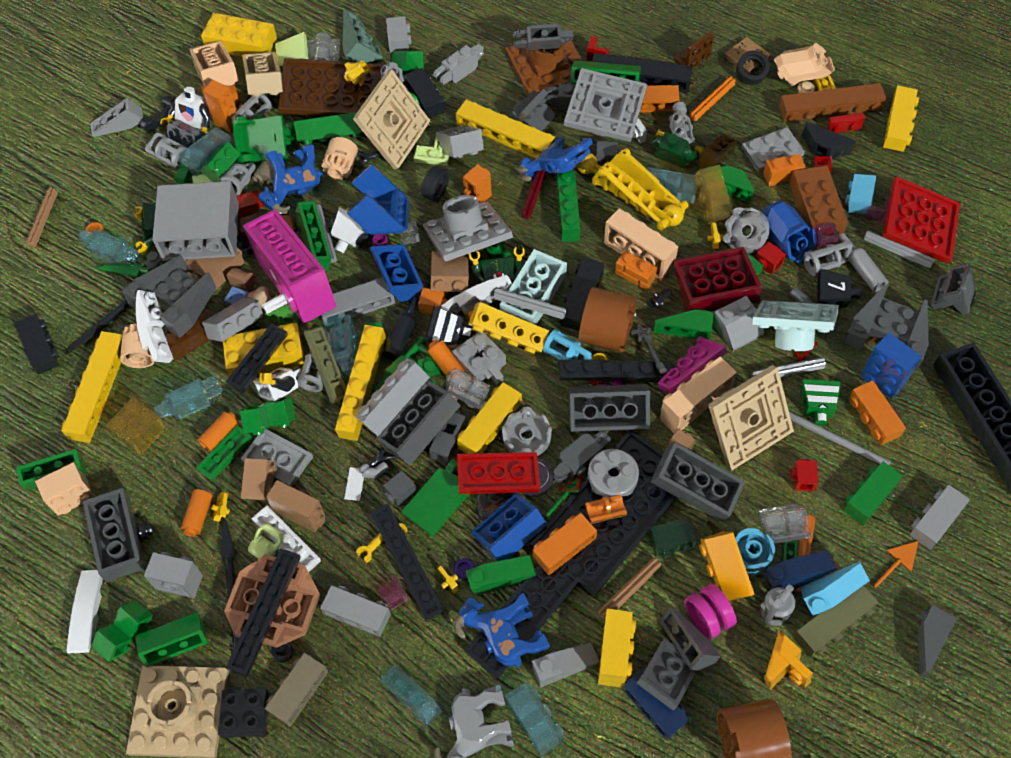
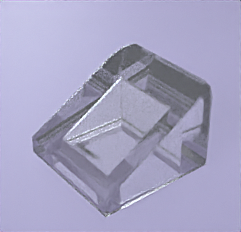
M416 220L410 222L408 228L403 233H400L402 244L420 242Z

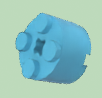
M744 529L735 539L748 576H758L768 569L774 557L775 545L772 538L768 534L760 532L759 529Z

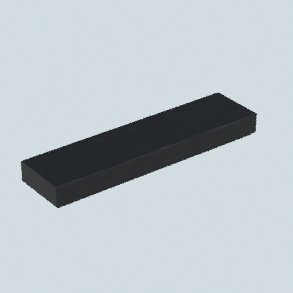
M271 323L227 379L226 384L244 393L288 336L287 331Z

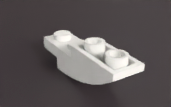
M138 290L136 294V320L143 350L150 351L153 362L170 363L173 360V356L162 330L164 326L160 318L162 311L155 293Z

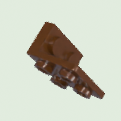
M710 31L674 56L673 61L676 64L696 68L699 63L710 57L714 32Z

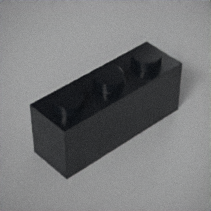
M420 68L404 75L407 89L418 97L422 110L429 119L445 113V98L443 95L440 96L436 84L432 83L429 73H425L424 69Z
M37 314L15 322L30 365L39 375L59 366L57 358L60 356L56 348H52L51 344L54 341L50 333L46 332L48 326L45 320H40Z

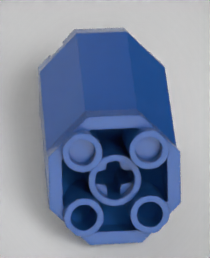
M778 200L768 205L766 209L762 210V213L769 222V238L786 254L785 257L797 263L804 261V253L810 251L812 247L815 248L817 244L815 230L806 224L794 207Z

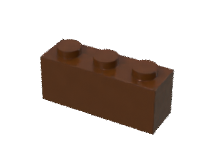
M209 309L199 315L194 326L181 338L170 331L164 334L173 356V362L211 341V339L207 338L202 324L203 321L213 316Z

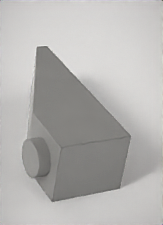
M128 98L124 99L90 123L92 136L97 137L132 129L143 120L142 107Z
M587 643L553 652L533 660L532 669L541 688L597 665L600 661L592 643Z

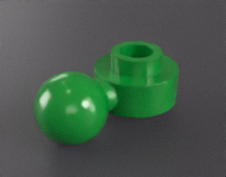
M288 121L284 128L286 145H292L296 139L294 121Z
M503 242L486 247L487 253L491 258H516L512 250H505Z

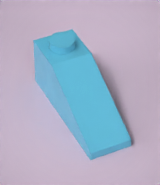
M859 561L802 586L801 591L804 601L814 616L833 608L870 580Z

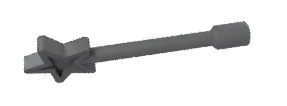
M638 324L637 329L631 330V335L637 336L638 342L643 339L656 363L659 373H666V367L663 362H660L649 342L652 337L649 334L651 328H643Z

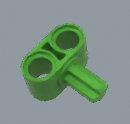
M286 304L268 314L266 312L264 314L267 319L282 324L298 323L300 320L295 312L292 313L288 309Z

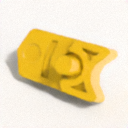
M715 222L711 223V236H707V240L712 242L713 249H719V242L723 240V235H719Z
M221 492L217 497L216 505H212L211 509L214 510L212 520L219 522L222 517L225 518L226 514H229L230 510L226 507L228 493Z
M441 565L438 566L436 569L445 581L441 584V587L443 589L448 587L453 594L459 590L458 584L455 582L458 579L457 575L454 574L451 577Z

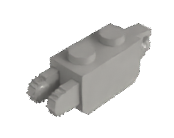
M480 44L472 48L465 45L443 60L442 66L434 71L433 76L436 79L440 78V82L443 85L449 81L457 83L476 70L478 60L484 54V48Z

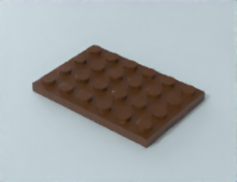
M284 58L281 80L283 92H280L278 111L280 114L333 116L358 112L381 80L380 71L383 64H367L369 72L364 78V84L360 85L357 83L354 85L352 82H347L344 77L346 72L344 64L346 62Z

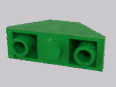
M726 165L706 171L703 174L701 186L718 192L722 191L726 195L751 203L754 188L743 170Z

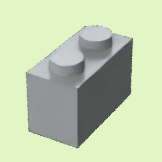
M405 16L386 18L390 54L393 51H409V45H412L411 35H407V33H410V24L406 23Z

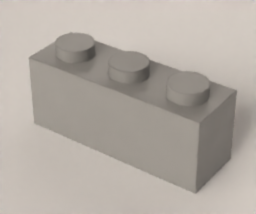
M242 298L206 319L202 324L208 339L223 342L264 317L259 300Z
M948 485L945 490L940 488L933 497L936 500L935 503L931 504L929 502L922 511L925 516L922 519L917 517L911 525L914 530L910 536L929 550L936 545L970 500L951 485Z
M331 585L320 607L323 615L381 637L391 615L389 608H387L388 606L381 601L372 602L363 594L357 593L355 595L349 593L350 591L343 586H338L337 588Z

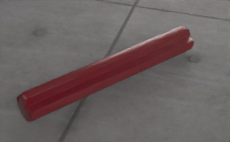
M538 170L535 173L521 213L523 219L528 220L531 218L546 171Z

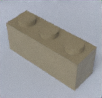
M306 653L295 660L292 665V671L289 675H285L279 684L280 688L266 702L265 710L288 727H291L328 673L327 668Z

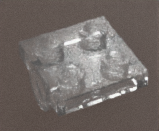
M320 32L315 35V40H307L308 60L340 61V39H331L328 33Z
M454 368L452 371L449 370L446 375V391L454 399L464 401L469 407L482 409L490 385L475 377L471 379V375L457 368Z
M793 504L758 510V517L765 534H768L774 543L811 538L808 516L804 506Z

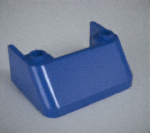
M371 164L352 181V184L364 194V198L349 210L347 214L361 226L366 234L403 233L408 228L409 200L400 189Z

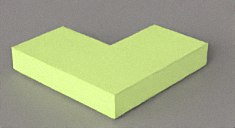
M436 135L434 147L416 146L414 162L448 166L450 156L446 155Z

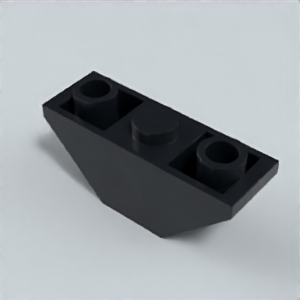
M806 122L802 134L812 154L832 156V159L851 154L855 144L853 139Z

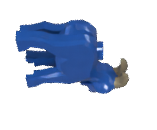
M557 137L554 143L543 150L535 160H530L529 158L522 160L518 166L521 179L525 182L530 181L534 176V172L538 170L549 173H566L573 170L579 162L583 161L591 153L588 147L593 144L592 139L583 138L578 145L562 149L565 138Z

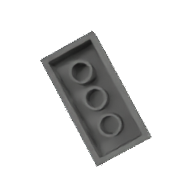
M427 380L375 439L387 451L410 466L461 405L448 391Z
M648 385L569 387V423L571 432L650 429V390Z
M676 442L666 447L650 481L719 521L731 516L745 484V481Z
M120 488L83 501L98 574L105 582L147 569L131 499L126 491Z

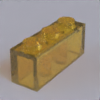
M717 165L700 169L695 174L694 180L696 186H699V200L704 205L705 210L703 214L705 220L708 221L709 225L715 222L727 221L733 215L721 166Z

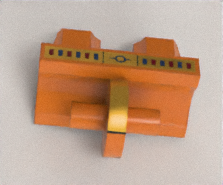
M621 495L609 498L606 496L600 500L585 503L591 524L627 515Z

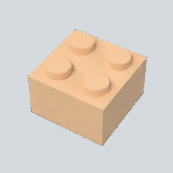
M74 462L35 481L43 501L57 516L67 514L71 509L83 505V501L95 497L87 477Z

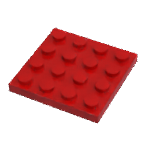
M896 176L892 182L883 237L948 264L952 261L960 203Z

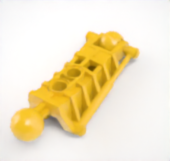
M629 149L621 150L611 162H606L602 167L597 164V158L592 153L576 165L580 173L595 174L592 179L593 185L597 184L604 187V190H608L616 197L622 198L627 204H632L636 207L637 211L642 212L647 218L655 220L657 222L656 227L659 230L670 226H677L682 222L685 209L688 207L687 201L682 200L680 202L651 172L631 155Z

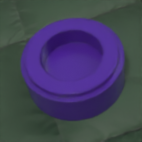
M462 558L455 563L454 573L458 579L468 580L466 571L475 568L473 562Z

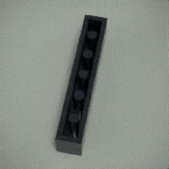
M594 53L592 62L641 66L640 82L646 83L647 86L678 85L679 92H689L693 66Z

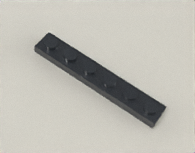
M560 359L558 363L560 380L659 382L666 375V373H659L655 361ZM660 361L663 362L667 372L673 368L672 362Z
M387 503L370 512L426 622L444 613L445 610L389 504Z
M280 548L226 666L228 671L248 677L301 559L300 554Z

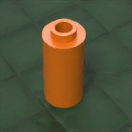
M435 340L428 345L430 349L427 352L449 382L465 372L443 340L440 342Z
M224 411L197 439V442L205 450L211 452L236 425H239L237 422L238 417L232 412L227 413Z
M199 489L193 490L180 528L184 531L183 534L195 537V535L201 533L213 497L211 493Z

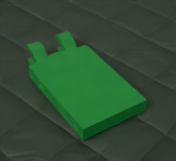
M454 459L448 463L445 470L439 467L401 511L405 518L432 538L469 496V494H459L458 477L454 475L457 472V462Z

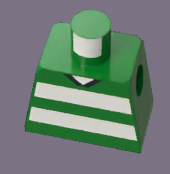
M802 380L799 392L804 414L806 416H815L816 425H826L827 417L831 418L834 416L838 405L840 381Z

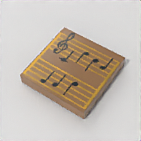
M746 37L724 54V58L737 66L741 56L748 51L761 52L768 60L771 54ZM747 60L743 65V69L747 74H750L761 65L757 61Z

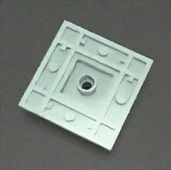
M762 300L753 316L752 325H757L759 328L774 326V329H776L775 346L779 349L807 351L814 347L815 329L818 332L834 330L839 305Z

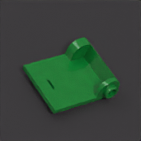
M282 115L255 120H247L246 117H236V120L232 121L235 149L241 153L237 158V163L266 161L265 153L270 151H277V154L282 153L283 158L287 157Z

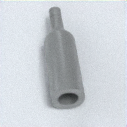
M844 233L840 234L838 238L842 243L849 241L852 244V251L848 257L849 262L872 292L880 291L884 285L888 284L887 278L863 248L854 246Z

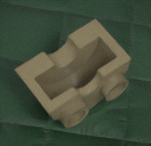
M266 160L260 164L252 176V180L259 184L267 182V185L273 189L274 170L271 162Z

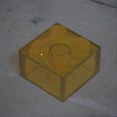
M133 397L105 425L114 438L139 456L167 428L160 416Z

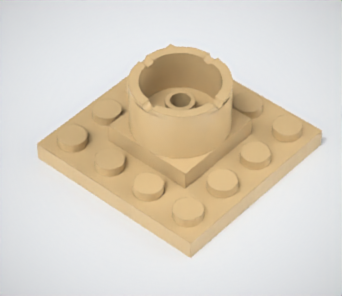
M392 69L386 71L353 118L393 169H398L430 122V119Z
M774 365L738 387L729 389L720 398L708 404L726 466L731 471L794 432L779 371Z
M142 665L126 754L129 756L216 758L219 743L218 728L222 690L227 689L229 671L226 668L149 666L145 668Z

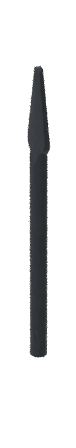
M125 299L92 328L88 329L65 352V355H68L91 339L98 331L130 305Z
M223 520L220 554L225 561L229 600L235 584L233 567L235 549L227 520ZM231 628L234 651V648L239 640V637L235 636Z

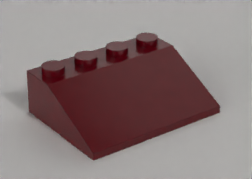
M744 247L673 260L686 312L695 309L719 310L747 296L751 303L760 301L762 285Z

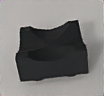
M266 689L222 690L218 735L221 738L266 737L267 711L265 707L267 706L266 702L269 698V692Z

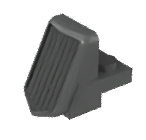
M543 89L538 94L533 90L524 100L513 106L509 118L542 131L555 117V113L545 104L547 101L545 97L548 95V92Z
M967 263L951 267L949 274L938 277L931 301V306L934 309L954 305L962 315L970 312L976 293L972 267Z

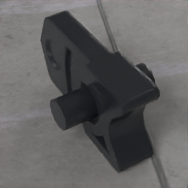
M666 288L659 294L657 291L653 292L654 297L647 301L649 307L655 305L657 307L664 306V299L672 293V290Z

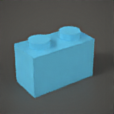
M854 174L853 181L849 182L848 191H851V193L846 196V205H849L848 213L871 214L876 187L875 175Z

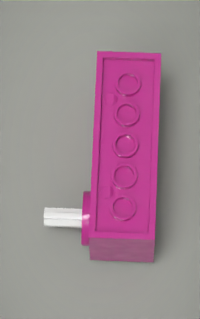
M276 209L243 225L257 263L280 293V296L262 304L266 314L286 304L288 309L292 313L295 312L303 324L337 307L324 268Z

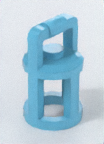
M557 329L550 333L543 347L544 353L550 354L559 360H579L580 355L584 356V360H591L592 356L591 352L581 347V342L562 334ZM557 343L568 347V351L565 352L556 347Z

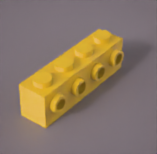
M897 85L892 98L883 148L904 152L906 145H910L912 135L909 134L912 133L915 124L912 120L915 119L917 113L914 107H917L919 97H916L918 89Z
M481 302L476 303L468 325L473 326L472 330L476 332H488L491 338L496 340L505 339L508 345L513 347L522 346L524 351L531 354L542 352L549 333L547 329Z
M502 383L499 388L496 387L488 402L485 401L481 405L480 412L470 419L469 426L465 431L462 430L458 434V449L466 454L484 453L501 431L502 426L505 425L508 416L515 413L522 404V394L505 383Z

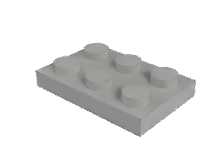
M788 127L742 143L741 147L757 172L764 171L766 160L800 154L802 157L805 152Z
M266 429L263 434L256 437L241 460L243 463L245 458L275 461L277 472L274 480L292 487L313 458V455Z

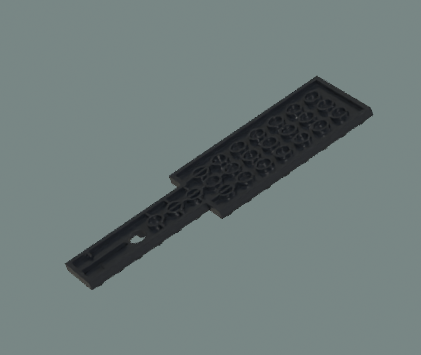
M630 429L613 448L625 451L631 455L639 468V478L635 489L629 496H622L627 515L593 523L592 526L597 530L595 540L549 576L538 565L535 568L536 576L526 579L507 600L501 609L514 603L518 596L524 593L529 603L528 608L533 614V617L530 618L527 624L515 625L520 639H531L534 633L544 626L578 584L595 597L678 498L650 482L664 453ZM610 469L608 474L615 477L619 475V472L616 469ZM588 479L580 486L579 492H575L548 522V525L530 543V547L533 548L539 541L548 539L554 529L562 528L566 525L565 522L573 515L576 517L582 513L590 522L585 503L600 500L603 496L593 492ZM481 631L464 652L498 680L509 666L498 662L494 654L488 653L484 644L487 639Z

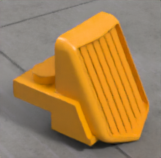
M778 630L767 672L764 675L765 683L771 690L789 673V678L795 685H801L806 688L811 683L813 672L800 661L802 650L782 630Z

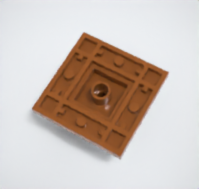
M572 41L565 42V44L560 45V48L527 50L526 48H515L514 45L505 47V52L527 96L533 90L539 94L543 89L546 90L547 87H559V84H565V81L571 79L574 61H582Z

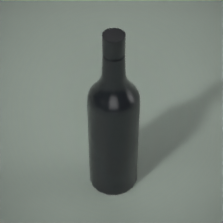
M413 297L407 311L397 318L382 351L384 358L394 362L402 355L415 325L413 315L419 302L418 298Z

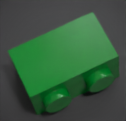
M226 142L219 147L200 171L212 182H215L225 174L241 153L229 142Z

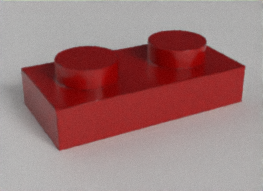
M863 113L830 117L826 129L835 133L856 131L862 128L865 116Z

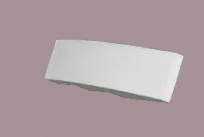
M507 275L488 280L456 295L441 306L456 313L462 310L466 315L474 309L476 303L491 304L496 300L494 299L495 290L498 288L507 291L510 289L512 282Z
M98 570L81 571L72 608L67 653H86L90 651L99 620L97 611L102 597L100 588L103 578L98 574Z

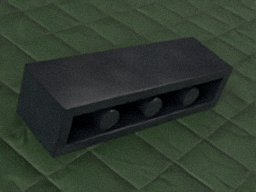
M583 257L582 263H578L575 272L577 274L576 278H572L570 283L571 291L565 295L564 308L566 309V315L564 319H560V326L580 331L589 292L592 287H599L604 274V262Z

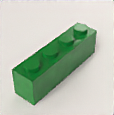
M576 60L572 65L571 83H577L581 68L640 82L641 66Z
M357 112L294 121L297 142H301L302 145L311 144L312 140L316 139L319 142L329 141V137L346 138L345 135L352 134V137H360L364 132L353 120Z
M575 171L557 173L562 242L580 241V219Z
M315 201L297 202L295 218L302 242L324 270L329 271L332 258Z

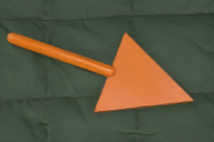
M918 541L886 550L896 561L873 584L875 588L900 563L912 572Z

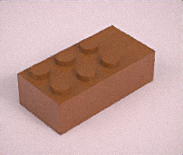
M828 166L793 170L789 185L799 214L806 224L815 230L816 239L839 236L844 233L848 220Z

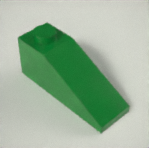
M695 309L655 320L653 333L698 339L701 336L710 340L714 312Z
M530 555L486 563L466 571L471 591L477 596L536 576Z

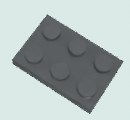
M664 638L644 669L637 684L674 711L697 670H690L677 648Z

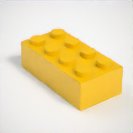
M218 13L211 15L201 35L204 45L222 41L229 54L241 57L242 54L270 52L277 39L274 25L271 23Z
M298 323L278 326L287 331L288 336L258 374L269 373L280 367L290 369L304 365L305 356ZM266 329L234 334L223 341L225 365L229 377Z

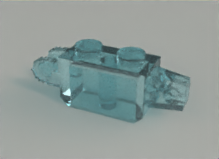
M85 230L79 233V239L82 241L83 246L89 249L93 258L110 264H123L124 261L134 263L139 256L138 251L130 247L127 240L122 237H115L106 231L101 232L95 230L93 233Z
M345 315L343 324L340 319H334V327L330 329V339L334 358L340 368H342V371L348 376L351 375L358 351V338L351 316Z
M212 376L203 381L199 378L165 394L166 399L162 401L163 403L154 407L158 418L175 416L176 419H182L209 406L212 403L211 398L223 392L222 386L217 385L213 387L218 383V378Z

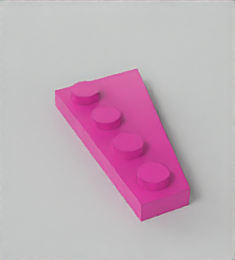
M700 336L696 340L697 344L687 350L688 354L685 358L681 357L677 361L678 365L676 368H671L657 383L659 389L668 394H673L677 391L680 384L690 381L694 373L704 370L708 362L711 360L715 361L719 357L724 356L727 353L726 346Z

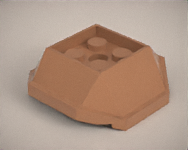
M265 554L258 561L242 569L238 574L224 610L236 637H240L276 559L274 556ZM298 563L263 644L279 647L306 635L320 593L305 564Z

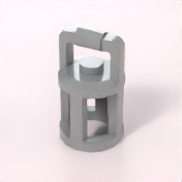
M264 94L261 96L251 95L249 100L238 107L231 119L234 121L236 117H246L247 120H251L270 111L272 104ZM258 98H261L265 104L263 105ZM254 103L260 108L255 114L249 109Z
M156 133L145 147V151L177 170L182 161L189 162L191 158L190 149L160 133ZM157 144L155 152L151 151ZM182 152H185V159L179 157Z
M232 164L218 182L231 181L237 186L234 191L236 196L241 194L244 186L250 182L251 174L256 169L255 164Z
M849 241L837 245L828 244L825 248L805 252L804 264L806 270L811 276H816L820 273L821 269L839 268L841 264L849 261L848 257L852 251V244ZM844 249L843 257H841V252L839 250ZM826 255L828 262L820 264L818 258ZM809 259H812V260H813V263H814V266H813V267H811V264H810V260H809Z
M310 351L304 357V365L297 382L299 387L304 390L320 392L324 384L319 371L316 377L309 375L311 368L318 370ZM307 381L315 383V386L308 385Z
M788 584L785 589L773 588L765 596L760 606V615L769 625H783L793 612L795 599L791 594L794 590L792 585ZM774 616L782 618L780 620H772Z

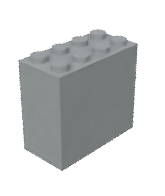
M231 181L168 184L157 187L153 242L163 261H170L180 255L184 260L236 256L239 202Z

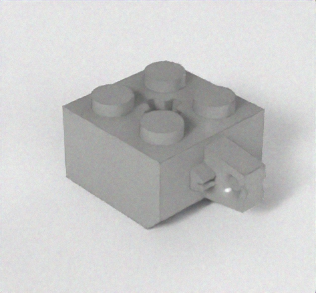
M478 332L452 351V354L465 370L463 374L474 385L477 386L489 378L497 385L504 381L500 370L501 367L506 365V355L484 332Z

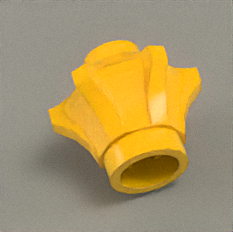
M364 61L356 63L346 62L344 64L346 67L344 74L346 81L352 82L354 85L357 83L363 85L364 78L369 72L368 65Z

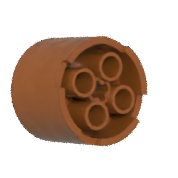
M592 287L582 316L579 342L624 353L635 315L637 297Z
M773 698L717 710V728L725 751L723 752L724 758H792L787 726L782 712Z

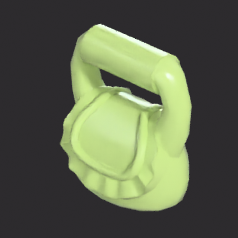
M268 523L263 524L258 528L254 540L249 544L248 552L258 559L265 554L275 556L283 543V533ZM262 532H267L278 539L275 544L272 541L270 542L264 536L262 537Z

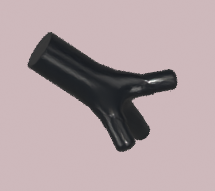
M379 151L371 153L360 152L359 158L364 159L358 168L362 169L364 164L372 159L382 157V154Z
M381 447L379 453L366 464L370 468H374L383 461L396 459L397 457L394 455H384V447Z

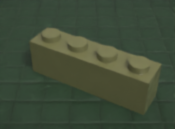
M863 585L833 608L818 614L800 628L793 638L810 658L814 654L820 656L828 649L827 644L831 641L835 644L845 636L843 632L846 629L852 631L860 624L859 619L863 616L866 619L869 618L876 611L874 607L878 601Z

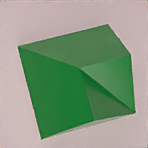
M393 51L392 62L402 69V75L420 68L424 69L425 51Z

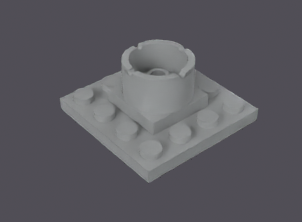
M581 68L564 120V126L631 142L647 84Z
M461 195L455 199H449L443 205L444 217L432 219L422 224L424 232L445 262L513 238L512 231L488 201L479 203L478 199L472 195Z

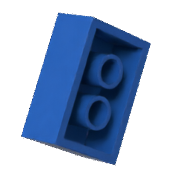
M889 332L874 347L860 376L867 383L874 381L881 393L892 399L906 385L922 356Z

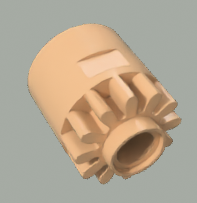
M343 137L331 139L322 163L323 171L327 172V175L334 179L343 180V177L348 178L351 175L358 153L356 144Z
M130 324V328L125 327L123 330L120 361L132 368L150 367L154 364L149 350H143L137 324Z

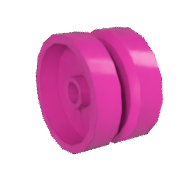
M708 584L701 588L700 595L693 593L684 600L685 608L691 621L709 640L718 636L721 629L728 630L737 623L731 604L723 592L714 584Z

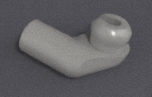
M384 461L375 468H370L368 464H364L359 468L364 478L375 479L389 470Z

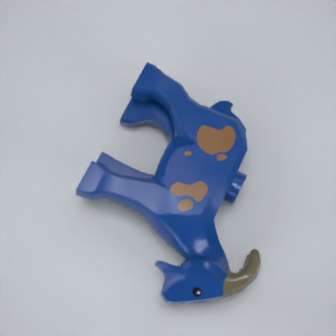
M313 144L302 146V150L294 151L295 157L301 161V166L289 167L287 169L282 153L277 154V151L265 153L267 160L271 162L274 170L273 192H269L268 188L265 187V191L259 193L258 197L270 210L276 209L280 215L287 214L290 206H280L287 194L297 193V195H304L319 184L320 176H323V173L315 169Z
M524 593L520 594L514 603L505 608L478 613V610L484 606V603H477L474 598L470 597L460 609L455 620L456 633L461 638H465V633L462 630L463 625L482 631L487 639L484 644L488 653L493 652L496 660L505 666H516V668H519L521 665V655L527 653L534 654L550 648L544 633L542 634L540 629L529 640H522L518 636L514 625L533 617L532 612L528 608L529 603Z

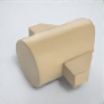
M263 286L247 295V298L259 300L262 312L265 311L262 304L271 300L268 289Z

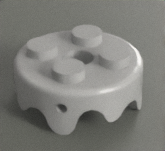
M752 207L733 209V215L725 222L727 233L723 235V241L732 249L744 247L747 253L759 250L765 244L769 235L768 219L761 211ZM750 226L751 232L746 236L745 231Z
M523 407L521 411L510 414L505 425L502 426L503 442L511 453L537 452V456H539L548 448L551 442L552 427L546 416L535 413L530 407ZM524 432H530L532 437L525 439L521 435Z
M607 449L593 457L589 464L587 479L591 484L593 492L603 497L629 496L638 483L639 468L634 458L627 452L619 449ZM616 469L619 475L615 477L610 476L608 471Z

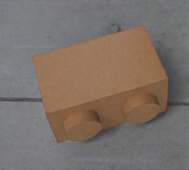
M245 458L241 499L268 501L266 496L273 487L274 476L277 472L275 461Z

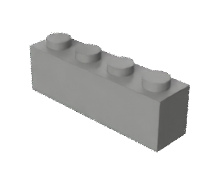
M376 278L371 282L358 284L355 287L334 293L333 296L337 307L321 316L326 327L395 304L394 295L389 292L383 278Z
M407 358L385 380L384 385L373 393L368 403L359 409L355 418L368 430L379 436L430 377L415 362Z

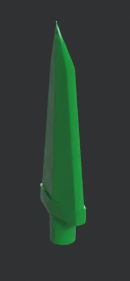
M105 264L96 267V269L136 278L152 270L147 268L146 264Z

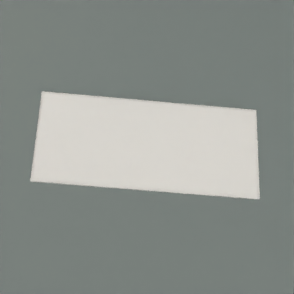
M350 467L344 497L346 500L360 501L364 477L359 468Z

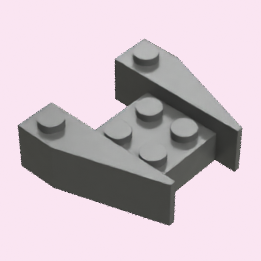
M180 255L136 278L122 290V293L128 304L136 309V294L138 290L154 292L158 303L167 308L160 315L166 329L181 338L194 326L216 286L209 272L199 281L188 275L189 269Z
M884 285L853 318L843 343L861 350L868 335L882 340L890 332L922 356L914 369L917 371L929 345L928 301L925 299L919 310L912 309L883 298L888 285Z

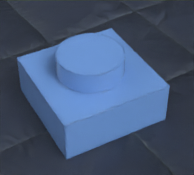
M232 286L223 301L225 305L230 306L242 298H247L249 292Z

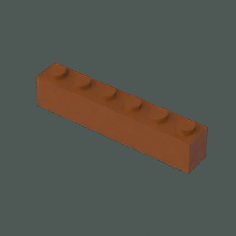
M881 83L782 95L779 110L783 122L811 120L814 118L882 110L886 96Z

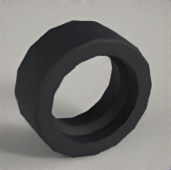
M758 51L744 53L736 66L738 78L748 85L759 84L769 72V60L763 53ZM745 61H757L762 66L761 74L757 76L747 74L743 69Z
M437 166L430 168L423 180L421 195L433 202L440 200L449 182L448 171Z

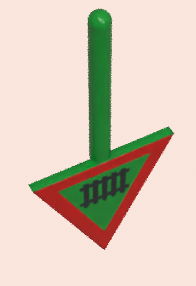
M583 475L581 477L578 476L556 491V493L564 494L550 508L546 516H550L569 493L579 492Z

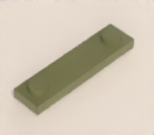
M323 327L305 331V338L331 404L343 401L346 386Z

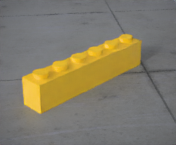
M465 100L456 112L457 125H469L479 128L483 136L534 158H537L543 150L555 141V137L549 133L542 132L535 127H530L506 115L480 106L475 102Z
M370 325L364 326L335 427L339 438L358 441L362 423L355 416L358 414L359 409L368 403L386 341L384 328Z
M101 331L99 338L96 339L94 351L89 356V363L82 374L80 386L76 389L74 401L69 406L68 416L62 423V433L68 440L91 442L121 364L120 356L123 334Z

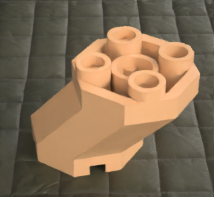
M817 43L810 47L784 51L774 58L779 77L781 79L785 78L791 86L801 81L827 77L835 69L830 56L826 58L824 55L826 53L825 49Z

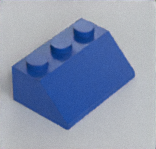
M405 245L372 246L370 250L389 292L400 302L411 301L413 297L418 298L423 284Z
M515 493L471 531V534L496 561L510 559L512 555L525 546L529 540L548 524L535 506L518 493Z

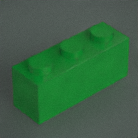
M77 449L17 466L16 472L19 484L27 491L38 488L36 480L73 462L85 474L87 471L83 455Z
M884 461L879 466L874 465L868 472L870 477L867 480L863 478L857 485L858 491L856 494L851 492L844 501L847 505L843 511L863 526L903 477L902 474Z
M198 612L136 635L137 653L145 668L208 644L205 625Z

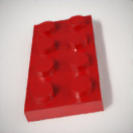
M537 452L457 454L459 494L540 491Z

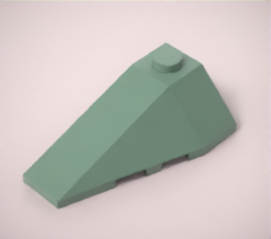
M344 9L343 51L345 58L349 62L355 63L381 60L383 58L381 50L377 44L374 45L372 43L373 37L365 31L366 27L360 18Z

